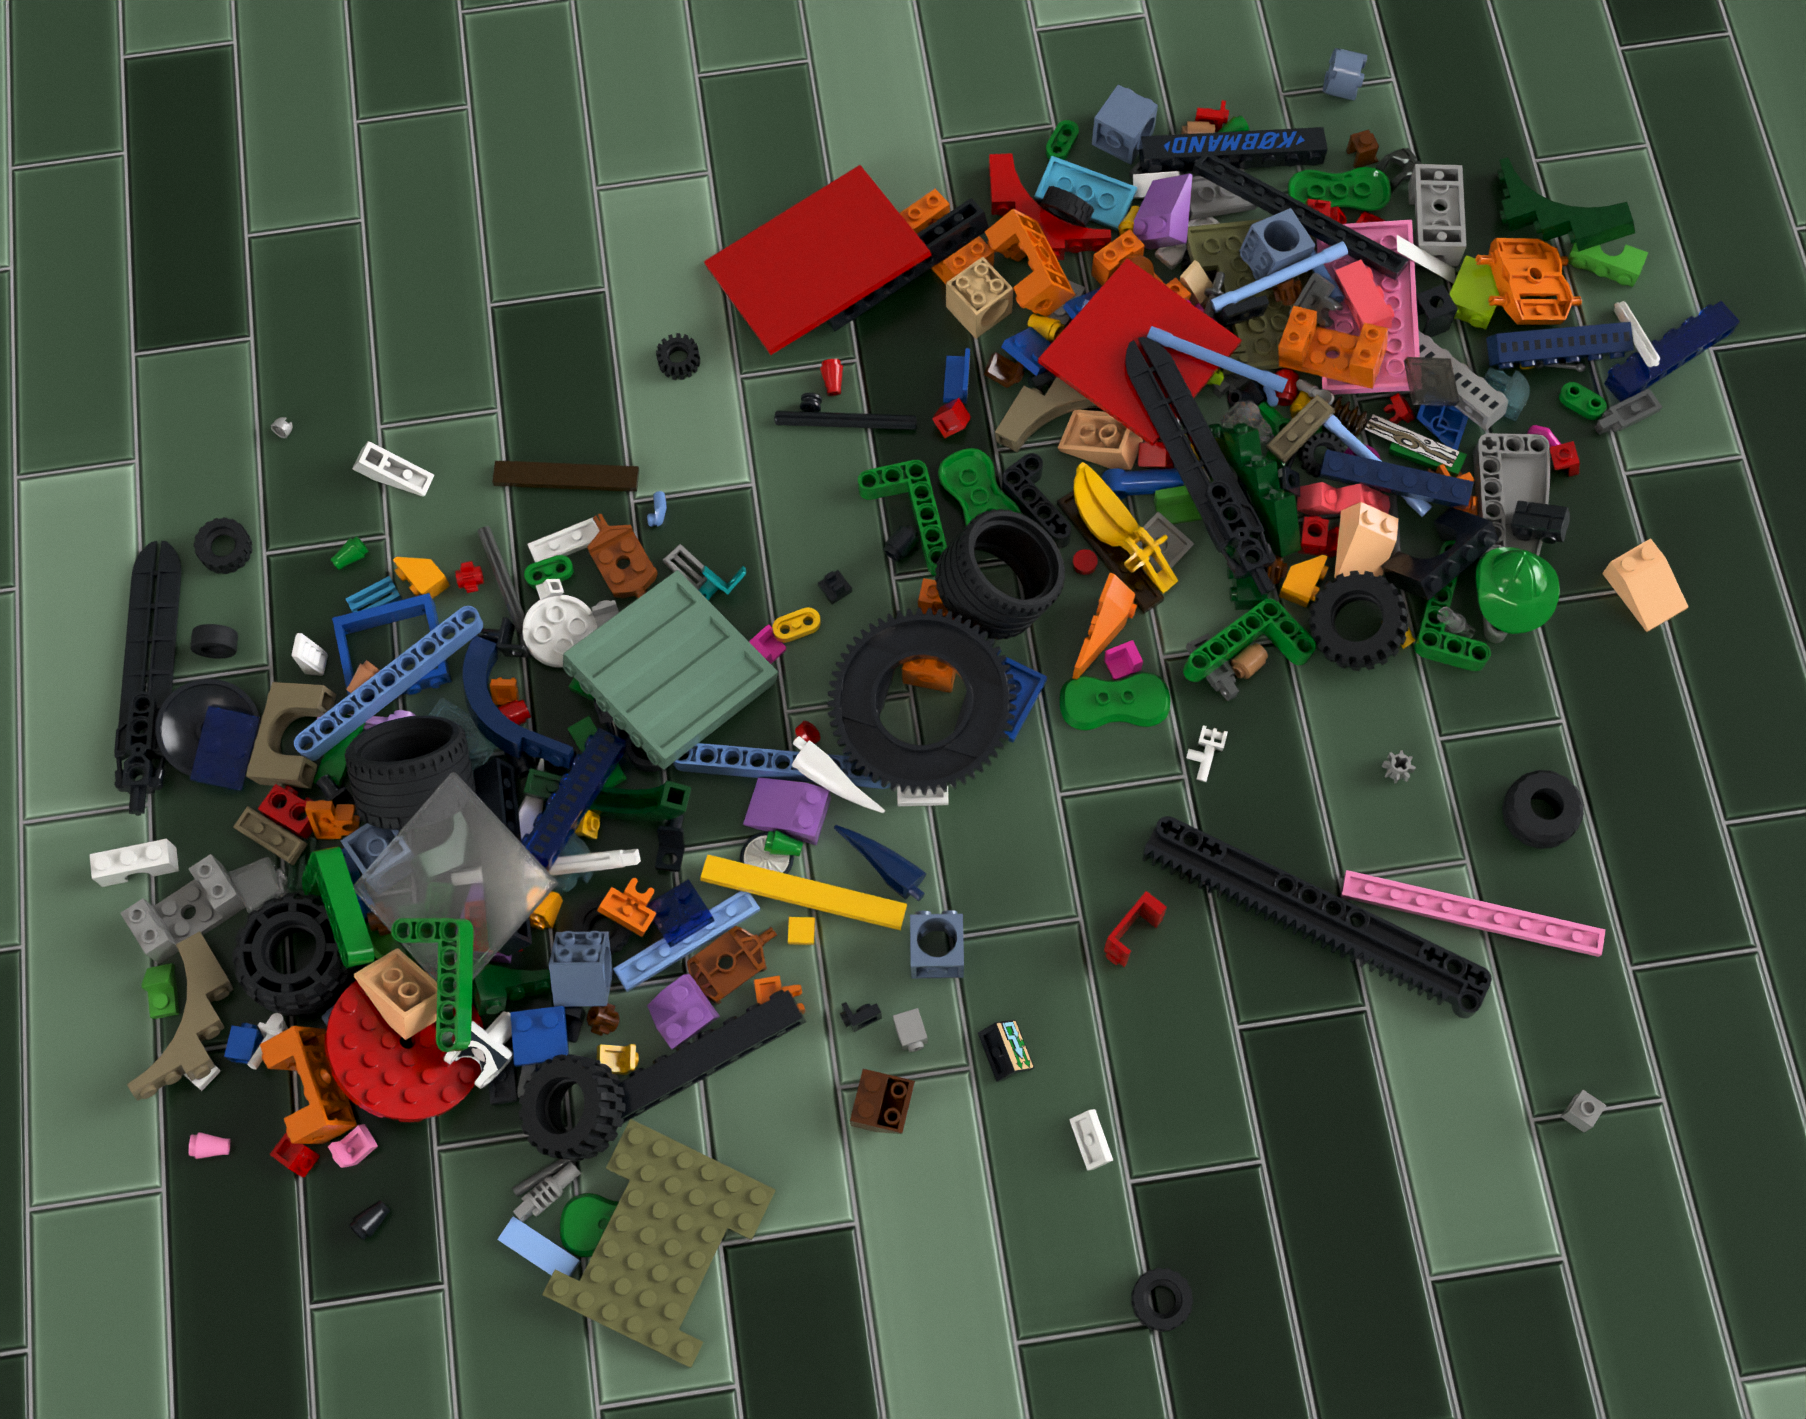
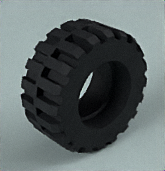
M1357 570L1350 571V576L1344 577L1343 573L1337 575L1336 581L1333 583L1330 580L1324 584L1325 589L1322 592L1318 591L1314 596L1316 602L1310 606L1311 617L1309 618V626L1314 641L1329 661L1336 662L1339 667L1344 669L1351 667L1353 671H1360L1361 667H1366L1367 670L1375 669V664L1381 663V665H1384L1388 662L1387 658L1389 656L1395 657L1399 652L1398 647L1400 644L1404 645L1406 640L1405 633L1408 631L1409 623L1407 609L1402 596L1392 583L1389 584L1386 578L1381 575L1375 577L1373 572L1365 571L1364 574H1359ZM1365 600L1373 602L1379 607L1383 616V622L1378 632L1371 638L1360 642L1343 639L1335 627V620L1340 610L1354 601Z
M561 1054L554 1056L552 1059L545 1060L541 1063L542 1068H535L530 1074L531 1080H526L523 1087L525 1089L524 1095H520L519 1103L522 1104V1110L519 1111V1119L523 1120L524 1123L521 1125L523 1133L529 1135L527 1138L528 1142L543 1155L575 1161L596 1157L598 1152H604L609 1147V1141L615 1140L618 1135L616 1130L618 1127H622L624 1119H621L622 1112H625V1103H622V1097H625L623 1088L618 1087L620 1083L618 1076L612 1073V1069L608 1065L593 1058ZM577 1083L584 1095V1111L578 1124L572 1130L567 1131L560 1117L561 1102L569 1088Z

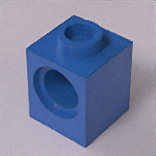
M242 1023L241 1027L231 1026L224 1057L231 1062L248 1064L264 1039L257 1026L249 1023Z

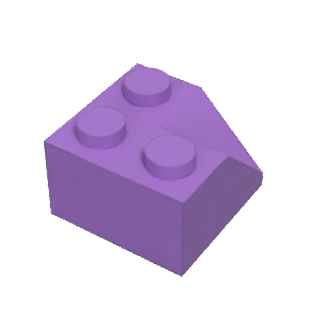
M684 974L663 989L647 1005L657 1030L671 1049H676L681 1044L686 1043L720 1017L690 974Z

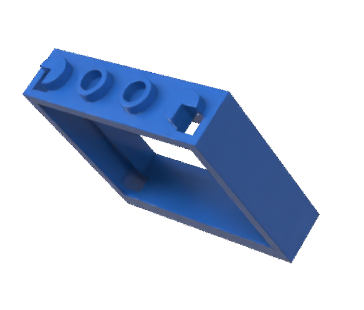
M430 593L332 618L346 688L354 676L346 634L424 614L427 615L431 632L439 625L435 603ZM447 659L440 663L437 669L431 670L401 695L417 694L423 689L430 687L440 688L439 685L452 682ZM395 680L387 681L385 686H391ZM375 695L368 696L365 702L372 701Z

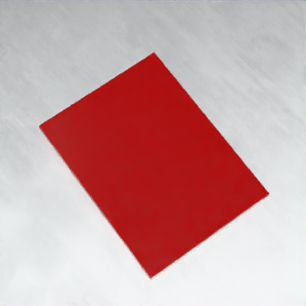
M859 165L704 261V264L768 353L772 355L930 257L931 253L863 167Z

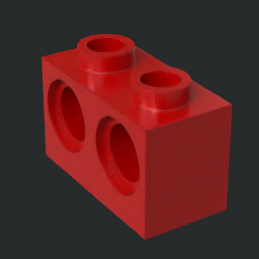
M275 784L258 810L268 819L306 841L313 832L308 816L298 821V817L301 813L306 812V802L313 800L308 797L303 800L297 797L299 793L287 785L282 788ZM287 800L284 807L277 808L281 801Z

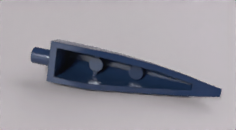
M834 826V829L865 857L880 874L885 883L906 900L911 895L917 901L923 898L925 893L918 888L926 876L923 870L873 839L844 827Z

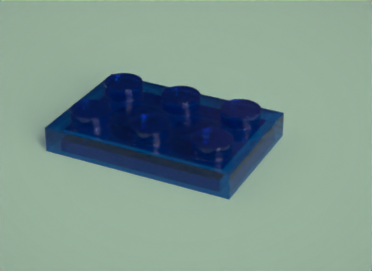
M208 706L190 781L242 791L260 718Z

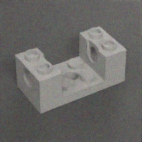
M1415 164L1408 184L1409 205H1415L1416 231L1413 237V244L1449 266L1458 267L1466 249L1462 165ZM1441 204L1446 210L1438 211L1434 208V205Z
M211 854L189 868V871L195 878L193 881L161 902L152 906L142 898L120 913L144 953L158 964L179 952L176 946L179 942L199 931L202 936L249 906L224 866ZM195 907V916L191 919H185V910Z

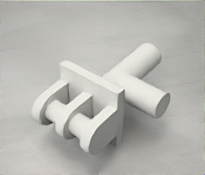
M1203 725L1198 745L1205 747L1204 752L1189 749L1186 757L1187 759L1201 762L1197 780L1207 781L1214 751H1223L1227 731L1221 733L1217 732L1216 728L1210 730L1206 729V726ZM1204 736L1210 737V741L1203 739ZM1214 739L1221 740V744L1214 742Z
M280 1013L272 1014L266 1024L262 1022L258 1024L264 1037L261 1043L288 1029ZM260 1045L247 1064L255 1070L263 1060Z

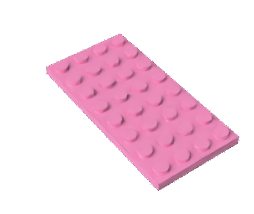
M1412 220L1343 224L1409 259L1397 252V235L1413 244ZM1316 238L1317 253L1330 247V245ZM1346 255L1330 263H1325L1324 266L1334 280L1335 270L1358 260ZM1409 259L1406 268L1396 280L1370 267L1375 285L1381 287L1386 305L1390 304L1394 311L1392 328L1388 329L1387 350L1373 389L1322 377V389L1332 392L1333 395L1421 390L1415 263L1413 260ZM1344 300L1341 302L1343 310H1329V317L1334 321V324L1330 327L1320 325L1322 328L1360 336L1361 333ZM1330 351L1326 355L1334 359L1340 354L1336 351Z

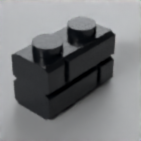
M1518 500L1511 522L1513 536L1524 541H1528L1531 538L1541 539L1542 542L1547 544L1564 542L1566 530L1570 522L1569 509L1564 506Z

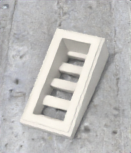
M297 633L291 656L305 674L324 675L328 654L305 635Z

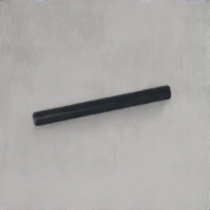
M776 411L774 417L776 425L912 430L916 429L917 417L915 415Z

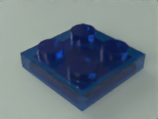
M689 879L651 901L646 906L656 912L653 921L670 948L715 921Z

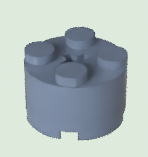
M1334 48L1329 60V70L1326 71L1324 78V94L1355 100L1358 87L1361 88L1364 80V74L1361 73V69L1365 67L1367 55Z

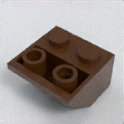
M863 1069L850 1118L851 1126L879 1133L902 1134L915 1081Z

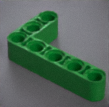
M911 460L861 472L858 476V489L860 496L866 500L909 493L927 569L932 575L936 576L935 568L937 564L932 561L940 558L947 545L925 463L920 460ZM920 473L921 476L913 477L911 474ZM889 478H897V479H898V480L895 481V482H889V481H888ZM866 483H873V484H874L872 487H865V486H864V484H866ZM919 494H925L927 497L920 499L916 496ZM925 515H929L932 517V519L923 520L922 517ZM930 537H936L938 540L935 542H930L927 539Z
M1446 541L1438 555L1450 549L1455 541ZM1455 577L1434 595L1441 597L1444 602L1437 601L1434 596L1429 601H1425L1414 649L1423 658L1470 671H1480L1491 656L1489 646L1481 641L1444 632L1457 577ZM1428 618L1436 619L1438 624L1431 623ZM1423 640H1429L1433 646L1425 645ZM1447 647L1455 648L1458 653L1450 652ZM1472 654L1480 655L1482 660L1475 659Z
M1265 599L1193 651L1184 665L1183 674L1189 681L1199 682L1263 634L1290 662L1298 666L1308 662L1316 649V642L1278 601Z
M337 846L312 851L302 876L304 894L322 896L344 966L350 968L373 963V945L341 848Z
M401 918L396 920L392 925L391 933L397 942L438 943L436 1044L444 1052L467 1049L471 1042L473 925L469 920L463 918ZM432 926L434 927V933H433V935L431 934V927H432ZM456 926L458 928L457 935H455L454 931ZM408 927H410V934H409V935H408V932H407ZM455 953L457 954V961H456V963H455V961H454V954H455ZM454 980L457 984L456 989H454L453 987ZM454 1007H455V1009H456V1015H455V1017L453 1016V1008H454ZM453 1034H454V1036H455V1043H454V1044H453V1042H452V1036H453Z

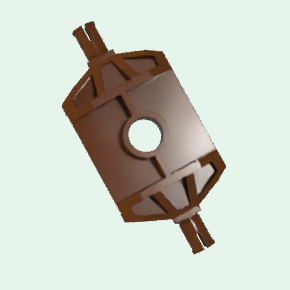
M598 514L599 520L597 516H594L593 521H595L599 533L587 546L592 559L614 597L627 598L635 596L640 598L647 592L646 589L654 583L658 575L656 568H654L631 525L608 526L602 514ZM621 559L630 561V565L625 569L617 567V563Z
M734 926L687 961L688 972L707 999L719 1005L721 999L761 970L765 971L767 969L763 946L777 936L771 926L759 936L757 934L753 935L741 927ZM723 957H731L733 965L729 969H722L719 967V961Z

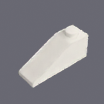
M369 441L361 449L352 468L375 481L423 497L434 477L432 473Z

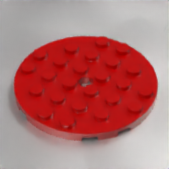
M431 970L427 971L426 973L437 982L438 973ZM357 980L343 992L329 1015L324 1046L325 1054L332 1069L331 1074L337 1085L352 1102L377 1117L396 1119L399 1122H418L423 1119L440 1116L454 1108L468 1095L481 1074L480 1064L473 1058L463 1057L457 1061L454 1060L451 1064L444 1061L447 1052L440 1050L436 1044V1021L411 1036L412 1048L406 1049L400 1044V1038L402 1037L388 1025ZM472 1003V1021L484 1029L478 1011ZM454 1007V1008H453V1016L455 1017V1015H456V1009H455V1007ZM453 1034V1036H452V1042L454 1043V1041H455V1036H454V1034Z

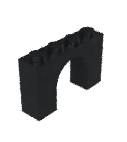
M1450 507L1434 521L1441 540L1445 542L1454 540L1453 546L1438 556L1426 559L1415 558L1398 551L1381 566L1388 583H1392L1396 588L1429 601L1499 541L1492 521Z

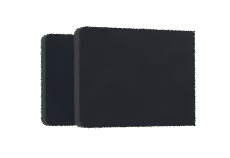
M1442 284L1416 294L1417 316L1425 313L1428 318L1422 333L1433 337L1448 331L1458 308L1445 286ZM1441 299L1443 302V306L1437 308L1439 300Z

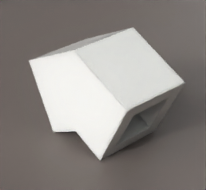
M546 579L542 584L536 585L540 600L561 596L564 593L560 579Z

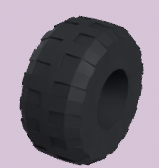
M1535 770L1522 775L1511 785L1504 797L1502 813L1506 827L1523 844L1538 849L1554 848L1566 842L1577 831L1583 820L1584 803L1579 790L1568 778L1550 770ZM1540 799L1549 803L1554 810L1555 819L1546 820L1538 817L1531 808V800Z

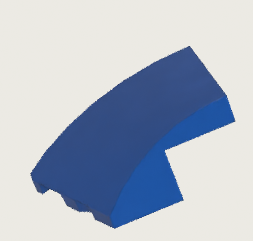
M1428 386L1416 419L1447 447L1458 450L1468 417Z

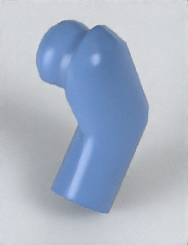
M657 491L653 494L655 513L647 515L648 525L651 527L655 525L658 527L664 521L667 506L665 493L662 491Z

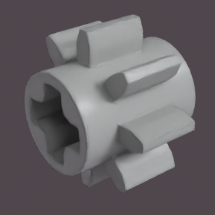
M1403 750L1396 755L1390 752L1387 756L1389 761H1384L1382 764L1383 768H1387L1385 778L1390 777L1394 779V783H1397L1402 778L1407 782L1410 778L1409 773H1413L1416 769L1415 766L1411 765L1413 757L1404 755Z

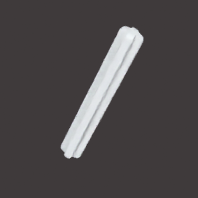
M1624 301L1615 303L1614 312L1620 322H1631L1633 343L1646 365L1650 368L1658 366L1660 357L1627 303Z

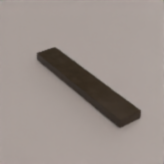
M495 461L492 483L494 486L637 492L639 467Z
M1074 491L1057 500L1058 507L1108 570L1135 593L1134 602L1143 614L1164 601L1163 595L1140 567L1133 573L1125 567L1124 562L1130 558L1127 550H1124L1121 546L1106 544L1090 532L1076 506Z

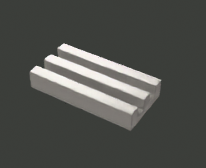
M679 544L663 559V563L672 572L679 570L699 590L707 581V578L700 577L677 554L680 552L700 572H702L704 565ZM672 559L675 560V561H676L686 572H688L698 583H697V584L694 583V582H693L682 570H680L671 560H672Z

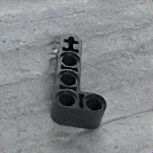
M1029 453L1004 471L1002 475V490L1006 496L1017 504L1024 516L1038 523L1051 536L1058 549L1064 548L1070 541L1071 525L1035 486V483L1042 476L1043 460L1038 454ZM1029 466H1034V467H1036L1037 469H1036V470H1028L1027 467H1029ZM1009 480H1016V481H1018V483H1017V484H1010V483H1008V481H1009ZM1032 497L1034 500L1028 502L1023 498ZM1047 514L1049 518L1043 519L1039 515Z

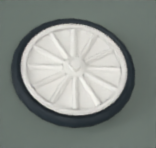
M768 832L752 836L743 845L740 853V863L788 874L793 866L794 855H769L770 852L764 851Z

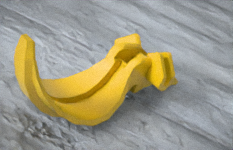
M1084 462L1079 464L1076 469L1073 491L1076 506L1088 529L1100 541L1111 546H1121L1124 550H1127L1130 558L1124 562L1125 567L1133 573L1141 566L1156 587L1164 594L1178 582L1177 577L1158 546L1164 543L1168 536L1162 535L1154 541L1148 532L1139 526L1126 506L1103 479ZM1141 541L1143 550L1140 549L1136 545V543ZM1150 556H1152L1155 559V561L1159 564V566L1162 568V570L1158 573L1155 572L1154 568L1149 562Z

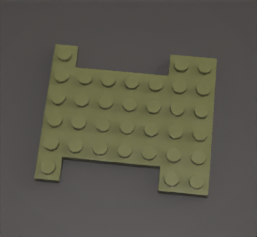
M1263 219L1188 227L1186 246L1191 264L1196 260L1204 271L1216 270V272H1224L1225 279L1221 288L1224 293L1234 291L1257 281L1247 262H1244L1241 258L1239 250L1250 226ZM1309 235V236L1311 237V239L1313 240V242L1315 243V245H1316L1314 249H1315V251H1316V253H1317V242H1316V238L1313 237V236H1311V235ZM1309 270L1293 278L1294 281L1300 279L1304 289L1313 273L1312 270ZM1273 287L1253 295L1256 298L1266 295L1269 301L1263 316L1231 325L1234 335L1239 337L1242 342L1229 358L1260 370L1285 368L1279 366L1278 346L1290 316L1289 312L1294 305L1285 306L1282 304V300L1276 302ZM1246 299L1241 300V301L1237 302L1236 304L1241 303V302H1244ZM1220 367L1224 375L1235 374L1234 372L1228 371Z
M630 1119L606 1166L607 1170L629 1180V1183L580 1281L555 1269L542 1295L691 1368L703 1342L679 1330L726 1230L729 1229L752 1240L775 1193V1189Z

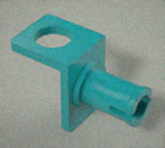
M704 566L702 574L707 578V581L698 591L707 600L718 589L723 590L728 595L746 575V568L742 566L731 580L726 583L708 567Z

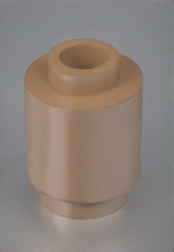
M1187 121L1186 126H1182L1181 134L1215 133V124Z
M1257 643L1248 645L1231 661L1235 675L1238 678L1249 679L1266 663L1268 654Z

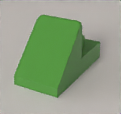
M171 963L147 968L141 987L148 992L150 1018L158 1019L178 1015L179 1006L175 964Z

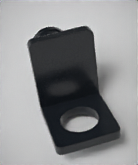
M1250 380L1240 390H1232L1233 393L1230 392L1228 395V402L1239 418H1244L1262 401H1267L1266 394L1262 392L1264 386L1254 380Z
M1287 466L1282 467V477H1279L1280 488L1295 494L1297 503V497H1300L1299 473Z
M507 617L502 618L500 629L482 628L480 633L483 634H478V637L496 643L497 648L505 657L531 658L532 656L524 645L512 644L515 626Z
M329 774L324 775L316 782V785L327 797L325 801H333L335 809L337 804L355 805L354 798L345 787L340 789Z
M684 815L669 819L667 826H658L659 849L655 862L656 870L673 872L681 870L685 851L684 830L682 829ZM667 854H673L677 857L676 862L673 864H665L662 859Z

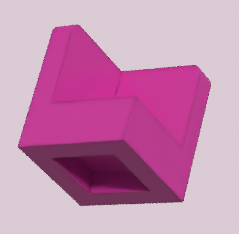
M769 624L749 641L770 664L786 651V646L774 637L773 628Z
M1133 640L1105 651L1104 661L1113 680H1118L1141 671L1143 660Z

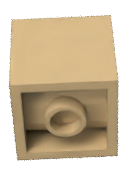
M981 257L946 283L947 309L975 339L1012 313L1013 288L984 257Z

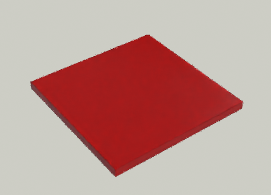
M1127 258L1038 358V363L1153 447L1160 437L1127 374L1125 357L1129 343L1133 340L1135 341L1148 366L1151 367L1138 340L1140 337L1147 338L1151 326L1227 357L1233 354L1242 340ZM1162 346L1173 358L1193 398L1196 397L1220 369V367L1170 347ZM1153 373L1158 385L1160 386L1165 398L1167 399V396L1163 388L1161 387L1155 373ZM1169 404L1170 408L1172 409V411H1173V413H1174V415H1175V417H1176V419H1177V415H1176L1174 409L1172 408L1171 404Z

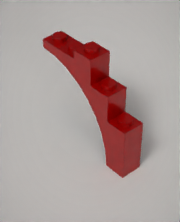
M1012 153L989 154L991 215L1004 216L1012 209H1015L1038 221L1057 260H1064L1065 252H1098L1111 243V230L1091 229L1071 224L1055 217L1036 203L1019 180Z

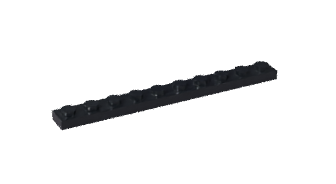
M1205 152L1194 164V173L1272 215L1291 208L1309 235L1330 246L1343 241L1350 257L1358 261L1362 260L1365 265L1393 280L1398 278L1408 264L1409 259L1208 152Z

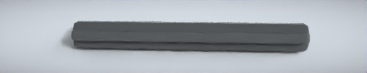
M484 526L478 529L479 537L518 634H522L525 618L524 612L493 533L489 526Z

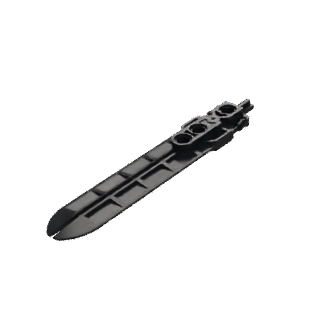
M1140 337L1138 340L1151 365L1149 367L1135 341H1131L1125 357L1129 379L1201 515L1214 546L1227 560L1226 564L1236 579H1245L1251 576L1261 596L1269 594L1275 588L1265 570L1274 563L1276 557L1270 544L1266 542L1263 533L1264 528L1254 508L1246 499L1177 365L1167 350L1151 339ZM1153 373H1155V375H1156V377H1157V379H1158V381H1159L1161 387L1163 388V390H1164V392H1165V394H1166V396H1167V399L1165 398V396H1164V394H1163V392H1162L1160 386L1158 385V383H1157V381H1156V379H1155ZM1169 404H1171L1172 408L1174 409V411H1175V413H1176V415H1177V417H1178V419H1179V421H1180V423H1181V425H1182V427H1183V430L1181 429V427H1180V425H1179V423H1178V421H1177V419H1176V417H1175V415H1174L1172 409L1170 408ZM1185 435L1188 436V438H1189V440H1190V442H1191V444H1192V446H1193L1195 452L1197 453V455H1198L1200 461H1198V459H1197L1195 453L1193 452V450H1192V448H1191V446H1190V444H1189V442H1188V440H1187V438H1186ZM1202 467H1204L1206 473L1208 474V476H1209V478H1210V480H1211V483L1209 482V480H1208L1206 474L1204 473ZM1218 492L1223 496V498L1217 499L1212 495V493ZM1223 514H1231L1234 520L1225 519ZM1250 535L1260 536L1262 545H1261V543L1259 542V540H1257V539H1255V538H1252V537H1249V536H1250ZM1230 545L1235 548L1233 559L1225 550ZM1246 556L1254 557L1257 563H1249L1246 560Z
M153 541L138 555L131 576L119 723L116 729L114 757L117 763L114 785L118 791L130 794L129 814H135L136 816L145 814L146 794H152L156 790H161L165 775L163 768L166 758L162 754L157 742L156 720L162 704L172 693L182 574L179 556L167 541H161L158 570H156L157 541ZM155 577H157L156 597H155V603H153V600H154V588H155ZM153 610H154L153 633H152V637H150V636H151V624H152V612H153ZM150 643H152V645H151V657H150V669L148 670L149 648H150ZM147 677H149L148 692H146ZM150 705L148 709L141 711L144 706ZM148 728L146 732L139 734L142 729ZM160 757L159 766L155 768L151 763L152 759ZM125 760L124 767L122 770V761ZM144 774L142 779L135 781L139 775Z

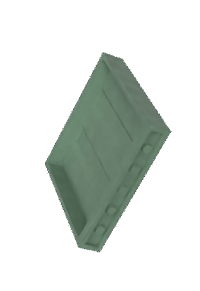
M679 570L668 576L563 653L564 671L570 677L574 676L579 681L581 689L596 699L599 708L604 712L607 711L613 717L616 726L621 730L624 729L630 735L631 741L637 747L641 746L646 751L649 760L654 765L658 764L663 770L773 686L778 675V671Z

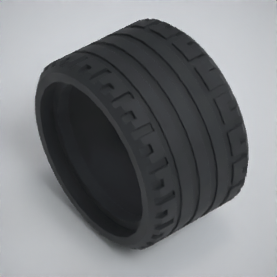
M1004 509L985 511L973 518L941 553L935 568V581L939 597L948 612H952L953 618L955 619L958 615H962V624L970 619L971 628L978 624L980 626L979 634L986 631L988 633L987 638H995L997 640L1016 637L1028 629L1057 600L1065 581L1064 561L1051 536L1029 517ZM974 550L993 554L1011 567L1023 586L1025 600L1010 597L995 588L980 571L975 559Z
M410 716L380 723L357 735L345 750V761L357 814L363 821L378 828L407 830L442 822L461 812L471 802L476 793L465 731L457 723L443 717Z

